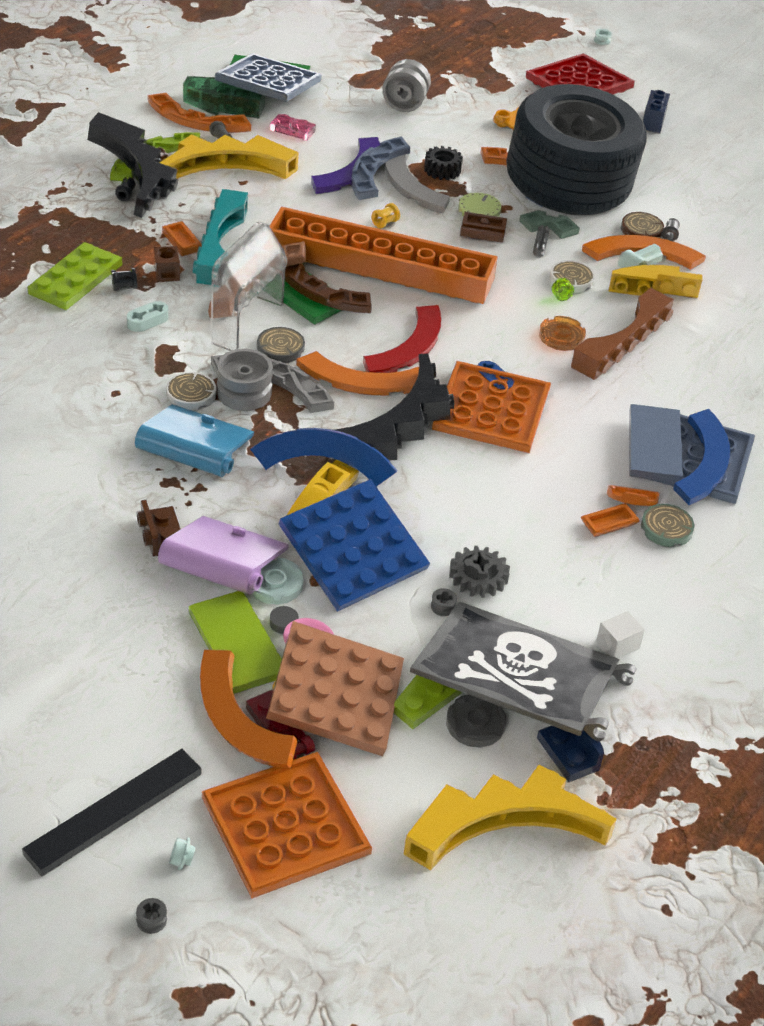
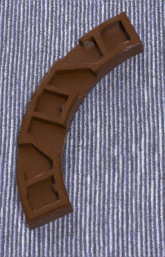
M302 263L278 269L282 277L292 288L315 302L344 311L371 314L372 305L369 292H357L342 288L339 290L332 289L327 286L326 282L314 275L310 276L305 271Z

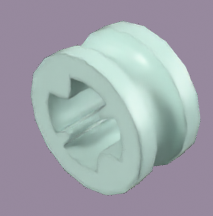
M606 29L596 30L594 42L600 45L610 44L612 32Z

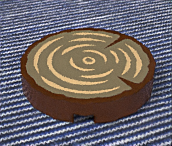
M646 212L628 213L623 217L621 223V230L624 235H643L661 238L664 229V223L661 219Z

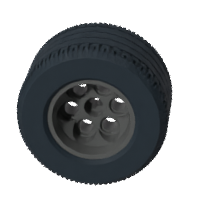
M575 84L547 86L527 96L518 108L507 155V171L510 179L522 194L545 208L573 215L603 213L619 206L630 195L647 141L646 128L638 113L628 103L606 91Z

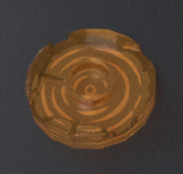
M554 316V319L549 320L547 318L540 324L539 337L548 347L555 350L570 351L585 341L586 329L582 328L581 323L576 319L567 316Z

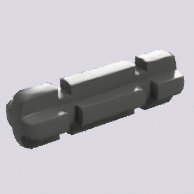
M540 225L538 227L533 247V254L535 256L539 255L541 257L545 253L550 231L548 226Z

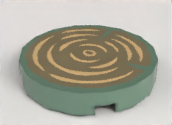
M656 504L644 511L640 526L645 531V536L652 542L665 547H674L675 544L681 543V545H684L692 538L695 524L688 512L680 507L670 504Z

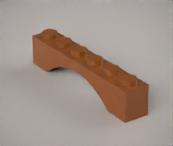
M652 288L648 289L638 298L634 315L635 320L628 327L614 334L587 338L574 349L571 368L593 380L602 373L605 374L614 363L620 362L625 354L632 352L637 344L644 342L649 334L653 331L656 332L661 324L671 319L674 311L672 309L674 299Z

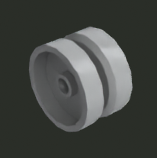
M404 59L398 61L392 66L382 86L384 99L393 109L400 112L414 111L422 105L431 86V77L428 70L415 60Z
M235 349L226 352L219 358L217 363L218 399L225 406L235 410L248 411L263 407L270 401L272 395L271 379L273 366L271 360L265 354L252 349Z

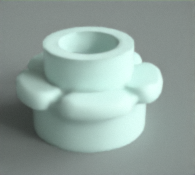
M188 837L186 840L177 838L172 849L169 864L178 866V870H181L184 865L190 866L194 856L195 846L190 845L191 839Z

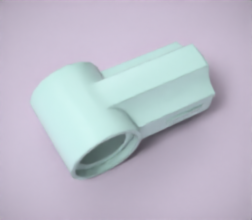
M656 244L636 252L629 249L622 253L618 260V265L621 268L654 265L662 261L663 254L660 247Z

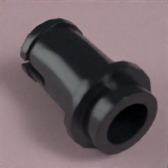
M125 177L121 185L117 186L115 194L120 201L131 199L132 191L136 186L135 180L131 177H128L127 180V177Z

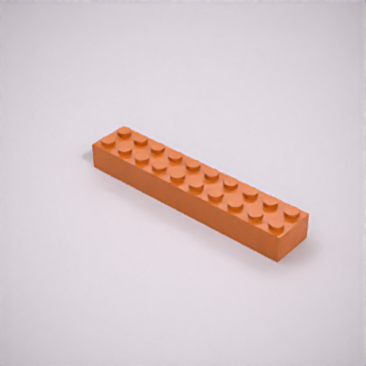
M282 206L269 225L266 234V253L275 252L276 248L280 246L305 242V262L316 264L320 267L337 269L342 272L359 274L363 277L380 279L384 282L426 290L427 292H435L452 298L469 300L473 303H485L495 279L498 256Z

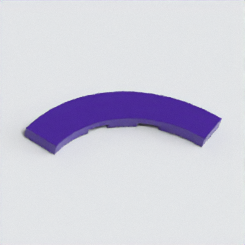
M358 138L359 152L350 164L331 173L311 176V184L315 194L341 190L342 186L348 184L352 186V171L355 162L369 148L380 146L379 138Z

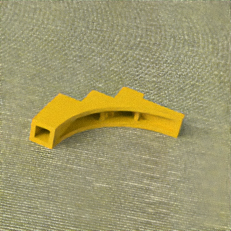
M191 134L179 142L177 152L160 163L177 169L176 179L192 173L214 169L254 170L287 179L298 171L299 152L259 135H256L246 143L223 135L211 143Z
M538 765L521 789L514 786L510 781L503 780L493 774L475 799L468 796L464 791L446 784L406 835L403 855L432 870L447 853L463 842L489 831L519 826L558 828L583 835L606 846L612 837L617 818L610 815L607 811L582 800L578 795L564 790L565 778L553 770Z

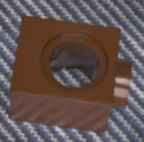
M177 246L154 247V267L157 282L180 281V260Z

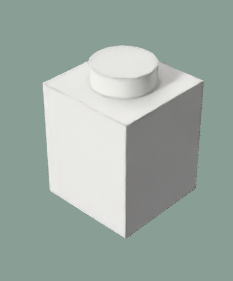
M626 611L600 623L596 642L599 648L606 652L607 655L620 658L640 649L645 629Z

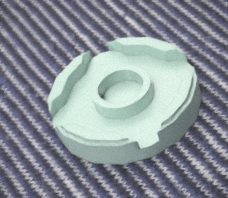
M285 558L272 560L261 568L263 581L261 587L254 591L252 595L264 603L276 605L288 603L296 599L303 588L301 568Z

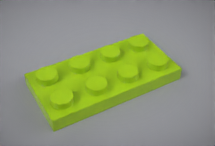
M84 242L27 286L28 294L68 310L111 275V270H117L122 266V257Z

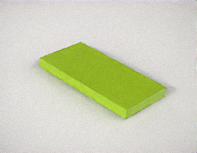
M235 591L188 605L189 614L208 649L231 650L235 655L232 669L233 694L276 681L282 658L243 592Z

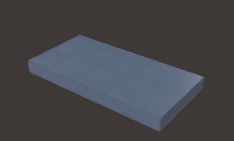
M630 404L629 476L670 482L682 480L680 410Z

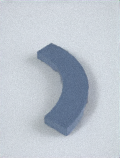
M402 136L380 143V146L375 148H369L357 159L352 171V188L358 200L378 197L379 190L373 178L378 168L395 157L410 154L411 147Z

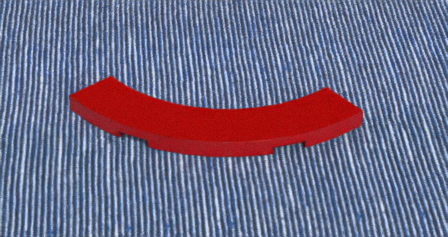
M439 305L416 307L417 326L413 334L405 342L391 350L363 356L366 372H397L399 368L404 366L410 367L419 362V354L429 353L438 341L440 333L441 312Z

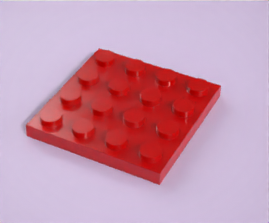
M584 53L526 71V79L542 88L559 84H575L597 88L614 95L634 88L635 80Z

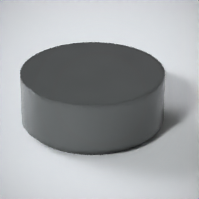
M276 607L270 613V627L273 631L284 634L286 626L290 622L299 619V615L291 607Z

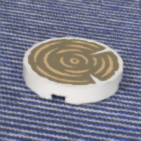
M563 260L556 262L551 267L549 278L554 286L557 284L562 291L581 293L586 291V288L593 286L595 274L588 265L582 262Z
M180 373L173 376L167 382L166 396L173 405L191 411L199 410L200 406L205 405L206 408L214 402L216 398V385L209 376L202 373Z

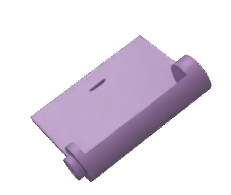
M202 516L163 541L159 549L158 561L160 564L250 595L261 587L263 581L261 568L287 551L289 544L247 531L239 526H232Z

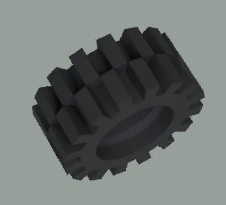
M435 146L434 149L430 148L429 151H426L424 171L425 173L427 172L428 176L432 175L434 179L436 177L439 180H442V178L450 180V178L456 179L461 174L463 156H461V152H457V149L451 150V147L444 148V146H441V148H438V146Z

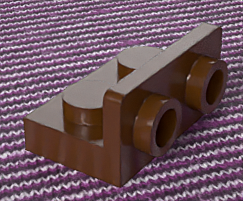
M141 500V511L136 512L139 528L144 527V530H142L144 545L150 546L153 557L158 556L163 541L181 530L173 506L149 510L147 500Z

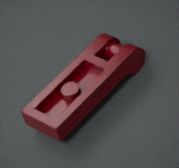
M273 689L246 700V709L257 725L275 733L292 735L297 739L293 760L297 759V756L301 754L306 756L315 752V744L312 738L306 735L303 730L266 718Z

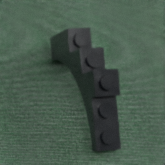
M98 112L89 123L87 140L115 154L132 171L139 185L134 215L142 218L146 211L152 209L155 199L158 200L160 196L167 198L171 191L174 192L178 185V179H176L177 169L160 163L162 161L160 159L161 149L146 144L147 140L144 139V129Z
M419 354L417 380L408 395L398 405L371 421L334 430L352 435L369 446L374 447L389 461L397 460V449H402V442L424 440V429H428V422L450 420V409H454V396L448 393L446 384L440 385L439 379H435L436 366L435 363L430 362L429 354Z

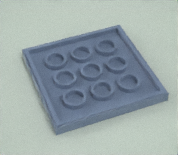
M253 53L215 73L216 81L285 102L321 82L322 77L320 73Z
M680 414L682 479H684L700 465L703 459L704 447L698 434L688 423L689 416ZM723 426L730 444V460L721 483L712 489L708 496L736 504L755 435ZM649 479L670 486L675 484V482Z

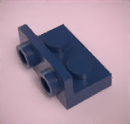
M552 725L538 730V741L568 783L600 770L604 756L603 746L600 741L592 739L584 730L581 736Z

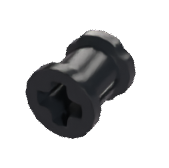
M135 268L119 272L111 270L114 291L123 287H133V289L138 287Z

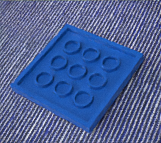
M371 479L280 518L278 523L337 612L428 569L430 565L424 553Z

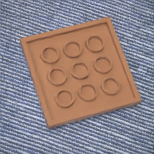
M293 621L288 633L266 718L383 756L387 749L395 708L394 703L397 697L404 658Z

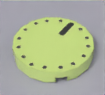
M470 193L460 198L458 210L462 212V216H464V212L500 217L502 205L498 199L489 194Z

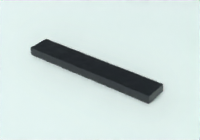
M181 748L23 847V856L42 877L200 776L201 767Z

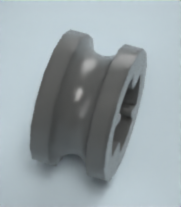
M447 588L437 589L432 594V611L440 616H449L456 606L457 595Z
M149 898L140 902L136 909L138 928L148 934L158 933L164 929L167 923V908L163 901ZM151 912V915H153V912L158 913V918L153 920L151 916L150 920H147L146 913Z

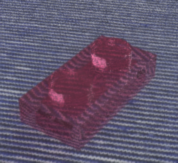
M278 114L270 123V130L308 141L316 131V124L304 119L290 117L287 114Z

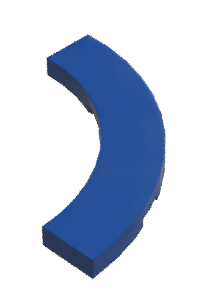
M710 409L691 414L688 418V423L694 428L704 447L703 459L697 469L686 478L675 482L673 490L688 505L702 500L712 492V489L721 483L730 460V444L727 433Z
M300 428L262 440L250 449L265 470L293 457L315 455L334 458L347 463L364 474L368 479H371L376 487L397 472L392 463L374 447L369 446L352 435L331 429Z

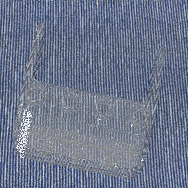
M257 221L216 260L212 269L211 344L228 351L239 349L240 313L256 295L257 298L278 306L284 304L287 257L268 224Z

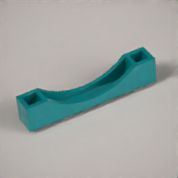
M222 189L220 196L216 197L214 209L211 210L210 221L206 225V234L202 236V247H198L197 260L193 262L192 271L196 274V283L214 286L223 285L222 281L228 274V254L221 247L220 241L227 232L244 223L248 211V192Z

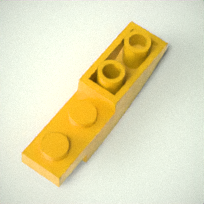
M630 266L612 271L608 292L641 296L648 289L652 288L662 294L698 298L703 279L701 274L680 272L679 266Z
M339 460L332 464L327 462L307 484L287 515L346 490L357 480L359 471Z

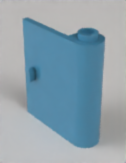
M171 404L140 426L135 437V447L223 477L226 473L229 474L233 468L234 459H232V453L254 436V431L215 419L208 414H200Z

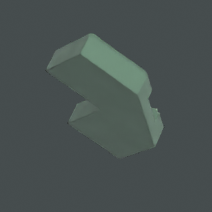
M541 210L520 215L519 222L531 233L538 231V227L543 225L544 227L548 226L560 239L579 234L580 227L568 216L546 215L545 211Z

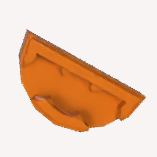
M608 485L607 495L610 498L627 504L653 506L659 501L660 493L655 491Z

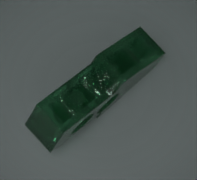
M187 76L183 83V102L215 116L222 112L234 115L244 114L246 117L259 119L265 108V95L216 81L215 77Z

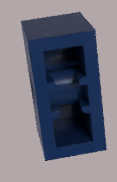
M651 90L643 117L646 131L661 133L670 93H666L663 90Z

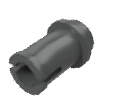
M214 121L210 124V134L217 139L223 135L232 137L225 129L224 123Z
M670 218L669 221H666V227L662 231L664 239L670 241L678 239L680 222L676 218Z

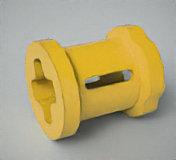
M389 203L381 210H374L371 219L378 229L386 227L387 223L398 221L400 219V211L394 203Z

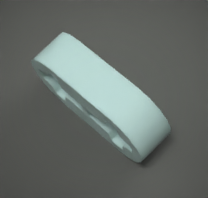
M155 301L129 311L127 314L128 329L134 332H141L168 320V305L164 302Z

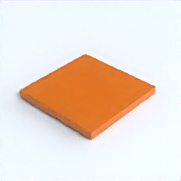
M456 361L447 384L448 393L454 396V409H450V420L433 421L432 430L530 453L551 383ZM479 371L494 374L498 380L489 382ZM500 376L512 378L513 386L508 389L507 381L509 380L501 379ZM502 384L505 386V389H498L493 385Z
M318 752L294 759L291 769L271 767L202 791V800L251 899L372 854L371 844Z

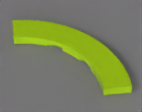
M174 133V137L167 138L157 136L148 139L146 144L156 148L161 147L166 153L178 151L179 142L191 134L200 138V133ZM117 159L111 168L110 181H122L125 177L128 180V177L133 178L134 174L122 160Z

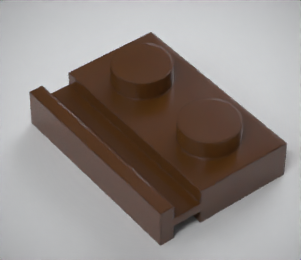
M464 212L460 236L503 243L507 218Z

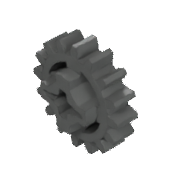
M475 545L472 551L464 547L463 554L456 552L455 558H451L449 578H453V586L460 585L461 593L466 590L470 591L471 597L475 593H479L481 598H485V593L495 596L496 590L502 592L504 585L508 584L510 565H506L505 557L498 558V551L490 553L489 547L479 550V547Z

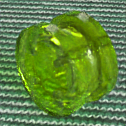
M560 278L553 283L551 291L557 300L566 301L574 294V287L567 278Z

